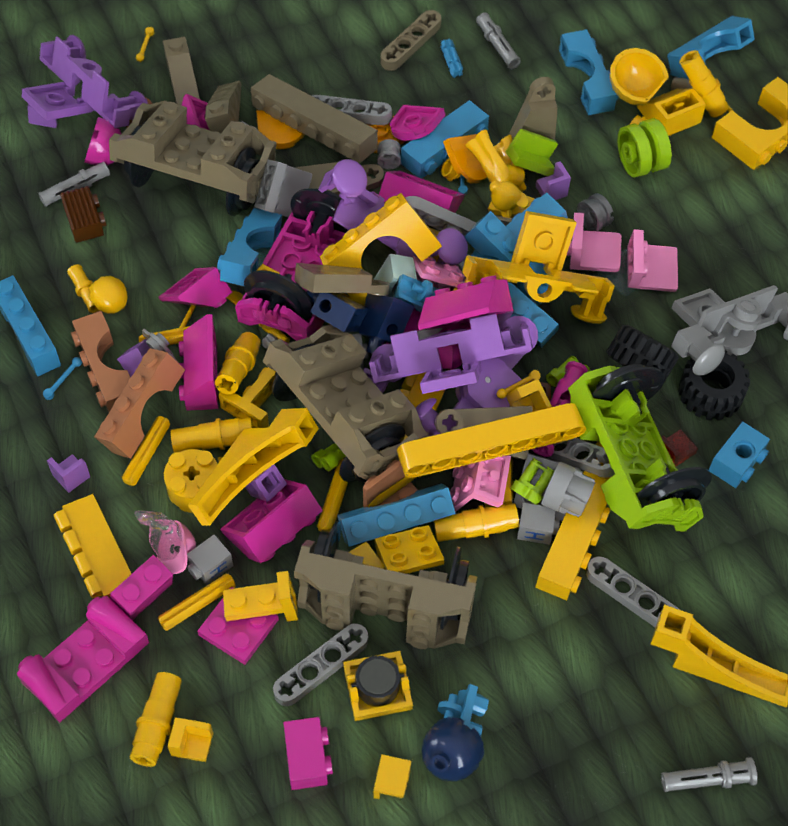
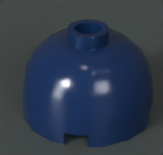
M446 717L438 720L427 731L421 745L422 759L426 768L435 777L444 781L456 782L467 778L478 768L484 756V744L479 732L474 727L470 729L467 725L463 724L465 721L460 718Z

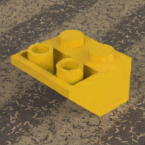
M694 88L675 89L652 98L646 105H637V108L647 120L652 118L658 119L664 125L668 136L700 124L706 103Z

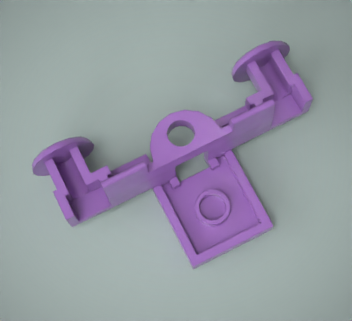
M70 35L65 41H62L57 36L55 41L41 43L40 60L64 82L22 89V98L46 121L90 113L95 110L101 117L108 120L114 128L129 126V120L133 121L137 108L142 103L148 104L144 95L138 91H132L128 97L118 98L115 94L108 96L109 82L101 76V66L92 60L86 59L84 44L75 35ZM82 80L81 98L76 100L72 96L75 95V86Z
M352 159L339 161L332 170L325 173L318 189L322 193L328 189L331 191L334 188L340 191L339 197H341L333 220L348 230L359 226L367 215L377 212L385 204L383 203L385 200L374 191L369 192L366 190L367 174L364 168ZM445 228L440 231L437 239L442 247L430 255V257L439 255L437 263L458 265L463 262L468 252V245L464 235L454 228ZM382 236L377 238L396 251V255L417 257L408 244L398 237Z
M492 313L469 318L471 329L468 330L454 329L444 331L419 340L417 330L391 335L392 344L379 346L371 356L369 365L374 383L388 380L389 382H395L406 376L425 373L420 382L422 394L477 383L482 371V360L510 354L523 355L530 352L537 343L538 330L529 318L523 316L508 318L499 327L497 314ZM458 344L463 371L453 369L443 372L438 348Z

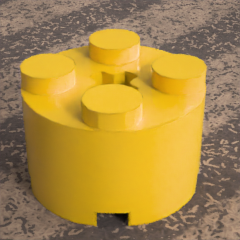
M189 449L173 453L165 466L164 481L169 499L184 512L193 513L188 504L218 465L209 451Z

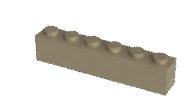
M270 74L251 87L252 106L257 110H263L274 119L285 123L358 163H361L378 149V130Z

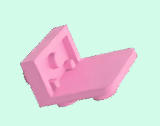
M574 213V220L577 224L567 255L571 256L570 269L618 272L621 262V234L583 231L584 213Z

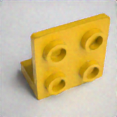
M429 525L375 538L377 556L386 570L408 574L445 563L442 552Z

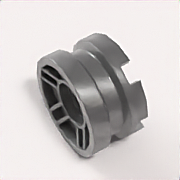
M599 193L593 194L577 205V213H584L583 226L589 231H599L603 226H608L614 220V217H611L613 210L610 203Z

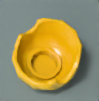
M102 276L89 286V301L93 302L98 310L110 314L117 313L126 306L128 299L125 284L118 278Z

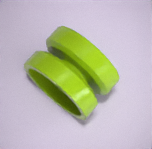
M652 118L640 122L639 125L634 123L620 128L617 138L618 152L624 169L631 177H640L649 174L650 171L657 172L669 167L672 156L671 144L664 125L658 119Z

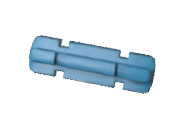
M451 39L442 40L441 49L451 76H461L463 74V67Z

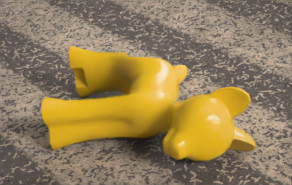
M482 130L474 139L467 142L465 146L478 159L487 178L491 182L489 187L493 205L500 210L502 217L511 218L512 210L516 206L521 208L529 206L528 197L521 192L526 190L524 183L525 172L523 168L515 166L506 153L512 142V135H507L497 145L493 146L488 131Z

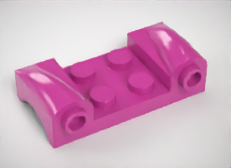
M108 596L94 598L87 606L86 617L88 620L45 658L39 654L35 656L30 655L24 658L18 666L17 676L21 683L41 701L59 723L149 644L147 634Z

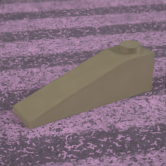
M186 37L163 40L176 104L181 105L186 94L200 99Z
M240 81L218 86L206 105L205 120L210 131L222 133L231 121L239 122Z

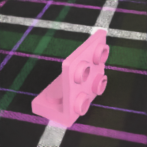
M633 230L627 245L628 288L676 292L678 289L677 248L648 245L647 241L644 240V230Z
M412 256L418 281L429 280L433 283V287L438 289L450 288V291H453L458 284L465 283L466 278L458 265L437 263L431 257L421 262L418 257Z
M510 455L454 468L453 477L455 480L450 490V495L455 512L473 498L497 508L503 504L511 460Z

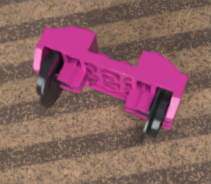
M302 189L293 195L290 202L292 212L262 263L280 273L258 270L247 275L244 281L246 293L235 306L238 322L249 326L263 324L282 330L296 341L310 337L322 327L325 321L311 313L313 302L306 293L307 290L294 281L296 263L323 265L320 259L323 251L328 246L339 242L348 231V229L333 220L341 200L339 195L328 190L322 193L318 189Z

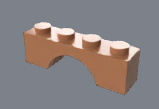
M99 311L73 320L72 324L75 331L71 332L75 347L81 346L82 348L79 356L83 366L89 365L91 371L87 372L92 387L98 386L99 392H96L98 402L101 407L106 406L109 413L127 385L130 375L127 370L111 369L101 362L105 352L114 344L103 313Z
M149 348L94 437L112 453L131 459L145 437L141 427V414L145 403L158 391L167 390L172 392L185 369L168 352Z

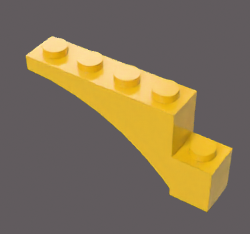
M307 408L281 409L268 428L243 429L188 504L202 526H210L226 505L262 472L301 447H307L319 429Z
M664 605L655 627L651 645L676 653L673 668L783 707L788 706V674L757 662L725 644L701 626L693 618V614Z

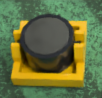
M401 651L343 662L355 721L413 710L409 679L406 675V666L403 663Z

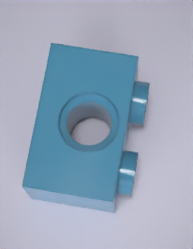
M742 421L713 458L709 471L734 488H737L742 480L747 482L755 471L752 468L756 462L761 464L769 453L766 447L770 439Z

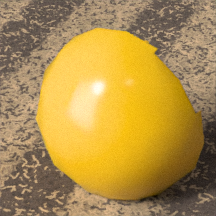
M631 48L622 51L615 57L610 68L609 78L614 92L621 100L631 105L643 106L653 98L668 79V72L664 63L657 55L645 49Z

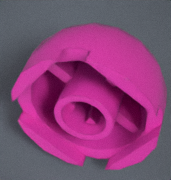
M98 117L84 162L94 166L101 162H104L106 166L112 164L114 161L110 160L109 139L114 133L121 135L120 128H114L108 120Z

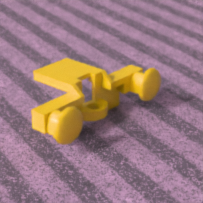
M530 211L525 213L511 262L467 255L462 270L466 277L465 283L473 282V285L480 284L481 278L495 275L497 280L507 279V282L511 283L522 282L526 292L538 302L553 301L563 291L574 292L583 300L581 305L571 306L572 315L591 324H601L606 321L607 317L604 314L607 302H610L615 287L608 278L562 271L577 222L570 218ZM530 261L543 263V270L547 275L535 273L529 266ZM547 283L549 285L547 291L538 294V287Z

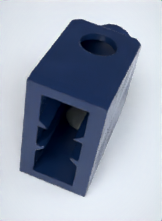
M308 290L306 291L313 302L312 314L342 332H358L369 308L341 293H312Z
M367 294L365 306L369 310L359 328V334L370 338L366 352L373 354L379 346L385 343L392 344L390 336L404 332L415 306L395 297Z

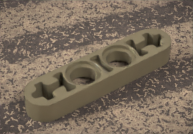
M429 10L418 17L381 52V66L389 71L398 69L441 28L440 13ZM414 32H422L423 35H422V36H415V35H413L412 33H414ZM401 44H407L410 47L407 49H402L399 46Z

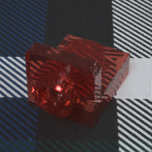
M681 429L668 438L664 435L661 436L675 467L697 452L698 448Z

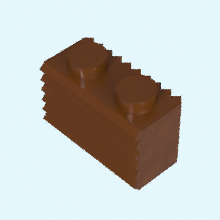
M88 186L60 194L75 243L104 235L102 227L107 225L103 212H97V208H100L97 194H91Z

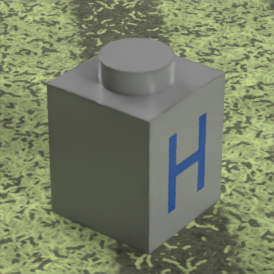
M523 503L517 539L550 545L552 535H557L560 519L555 518L556 511L542 505Z
M212 535L187 554L189 562L187 566L188 571L195 580L200 578L206 586L233 567L231 553L215 535Z

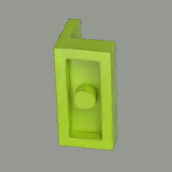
M520 129L506 150V153L515 166L550 176L554 174L555 167L549 158L558 146V143L553 139Z

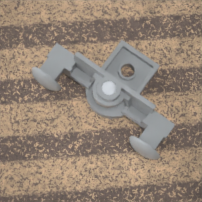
M773 285L724 302L712 289H707L675 300L671 309L690 327L677 332L671 347L682 358L690 356L695 361L693 366V373L695 375H705L713 371L721 363L725 350L728 355L734 354L736 356L749 352L755 342L757 330L780 322L786 327L783 338L788 340V293L784 292L774 296L778 288Z

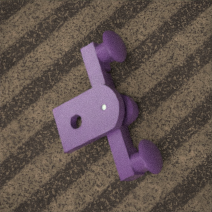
M514 311L497 315L499 327H501L506 319L510 318ZM510 354L482 360V371L477 383L456 387V396L459 402L453 409L510 407L507 398L500 399L496 393L498 389H506L522 380L512 369L524 354ZM429 398L416 407L423 429L429 434L428 437L439 434L435 428V418L438 413L432 408L437 401L436 398ZM448 415V419L443 420L442 425H446L447 430L450 431L451 427L456 426V421H452L451 416Z

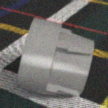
M560 461L549 482L541 505L563 514L569 513L579 517L586 507L596 482H594V479L582 474L583 471Z

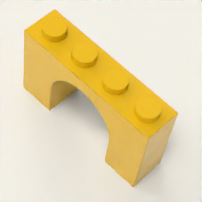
M779 77L763 87L758 105L777 118L782 127L773 130L759 129L749 124L734 111H730L716 122L712 138L753 170L761 164L765 165L775 153H781L788 144V84Z
M400 193L397 196L390 197L377 212L367 215L363 223L358 227L348 230L335 245L328 246L323 251L320 259L323 265L363 269L361 258L365 248L373 240L382 236H395L402 239L421 262L441 248L442 245L403 194ZM347 293L352 300L365 306L368 293Z

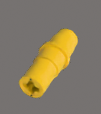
M697 50L684 54L679 63L689 78L692 88L706 103L705 110L708 111L711 117H718L724 114L729 105L720 89L721 84L719 80L714 78Z
M242 333L233 346L229 347L226 351L222 368L215 379V386L221 393L227 395L234 394L238 390L243 378L255 366L261 342L254 333Z
M216 418L214 422L171 429L173 451L176 453L189 449L207 450L214 448L225 450V447L232 446L243 429L254 428L252 418L227 420Z
M515 503L502 504L498 508L479 505L477 509L461 511V513L434 520L433 523L437 542L465 537L466 539L478 536L488 538L489 534L519 528V517Z
M167 672L157 673L142 716L136 721L138 728L130 754V759L133 762L147 767H153L157 764L166 737L172 731L170 724L182 684L180 677Z

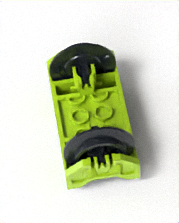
M633 364L621 368L609 365L584 373L568 390L571 395V403L576 404L586 427L585 433L579 436L581 440L600 442L607 454L609 464L615 472V475L601 485L605 500L610 509L624 519L630 529H640L653 524L673 525L675 531L685 532L704 518L699 501L704 497L706 488L712 480V475L708 469L703 467H690L678 470L665 447L647 407V401L663 386L664 375L662 371L655 367Z

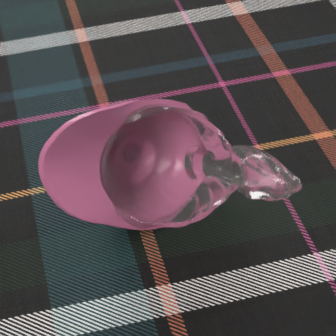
M136 510L134 514L137 520L142 525L150 526L149 542L157 554V559L172 574L183 572L187 567V554L196 548V541L191 531L180 521L168 519L163 513Z

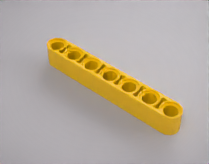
M568 403L409 441L400 445L396 451L405 477L415 478L575 439L585 433L586 427L576 404Z

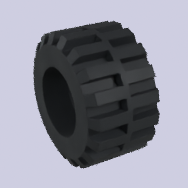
M621 325L606 351L611 359L622 366L641 364L646 367L658 368L664 375V382L679 359L678 354L674 350L629 325Z
M725 350L723 360L713 371L705 375H695L693 373L695 361L692 358L688 360L678 389L679 395H682L680 399L682 404H687L686 409L689 412L695 411V416L699 418L701 415L706 416V420H712L713 417H716L717 420H723L724 415L729 418L734 412H737L743 403L750 385L749 371L744 369V362L737 361L736 355H728ZM703 380L716 381L725 389L709 387Z

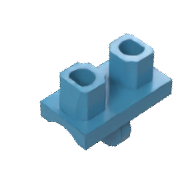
M402 274L399 276L394 297L415 306L416 311L422 312L425 298L435 296L434 291L439 289L433 287V283L429 280L421 282Z
M469 684L466 690L458 692V696L450 694L448 701L439 702L437 710L444 715V718L454 717L464 720L463 724L467 725L470 729L474 727L481 737L482 725L470 720L472 714L480 717L485 714L489 700L477 694V686Z

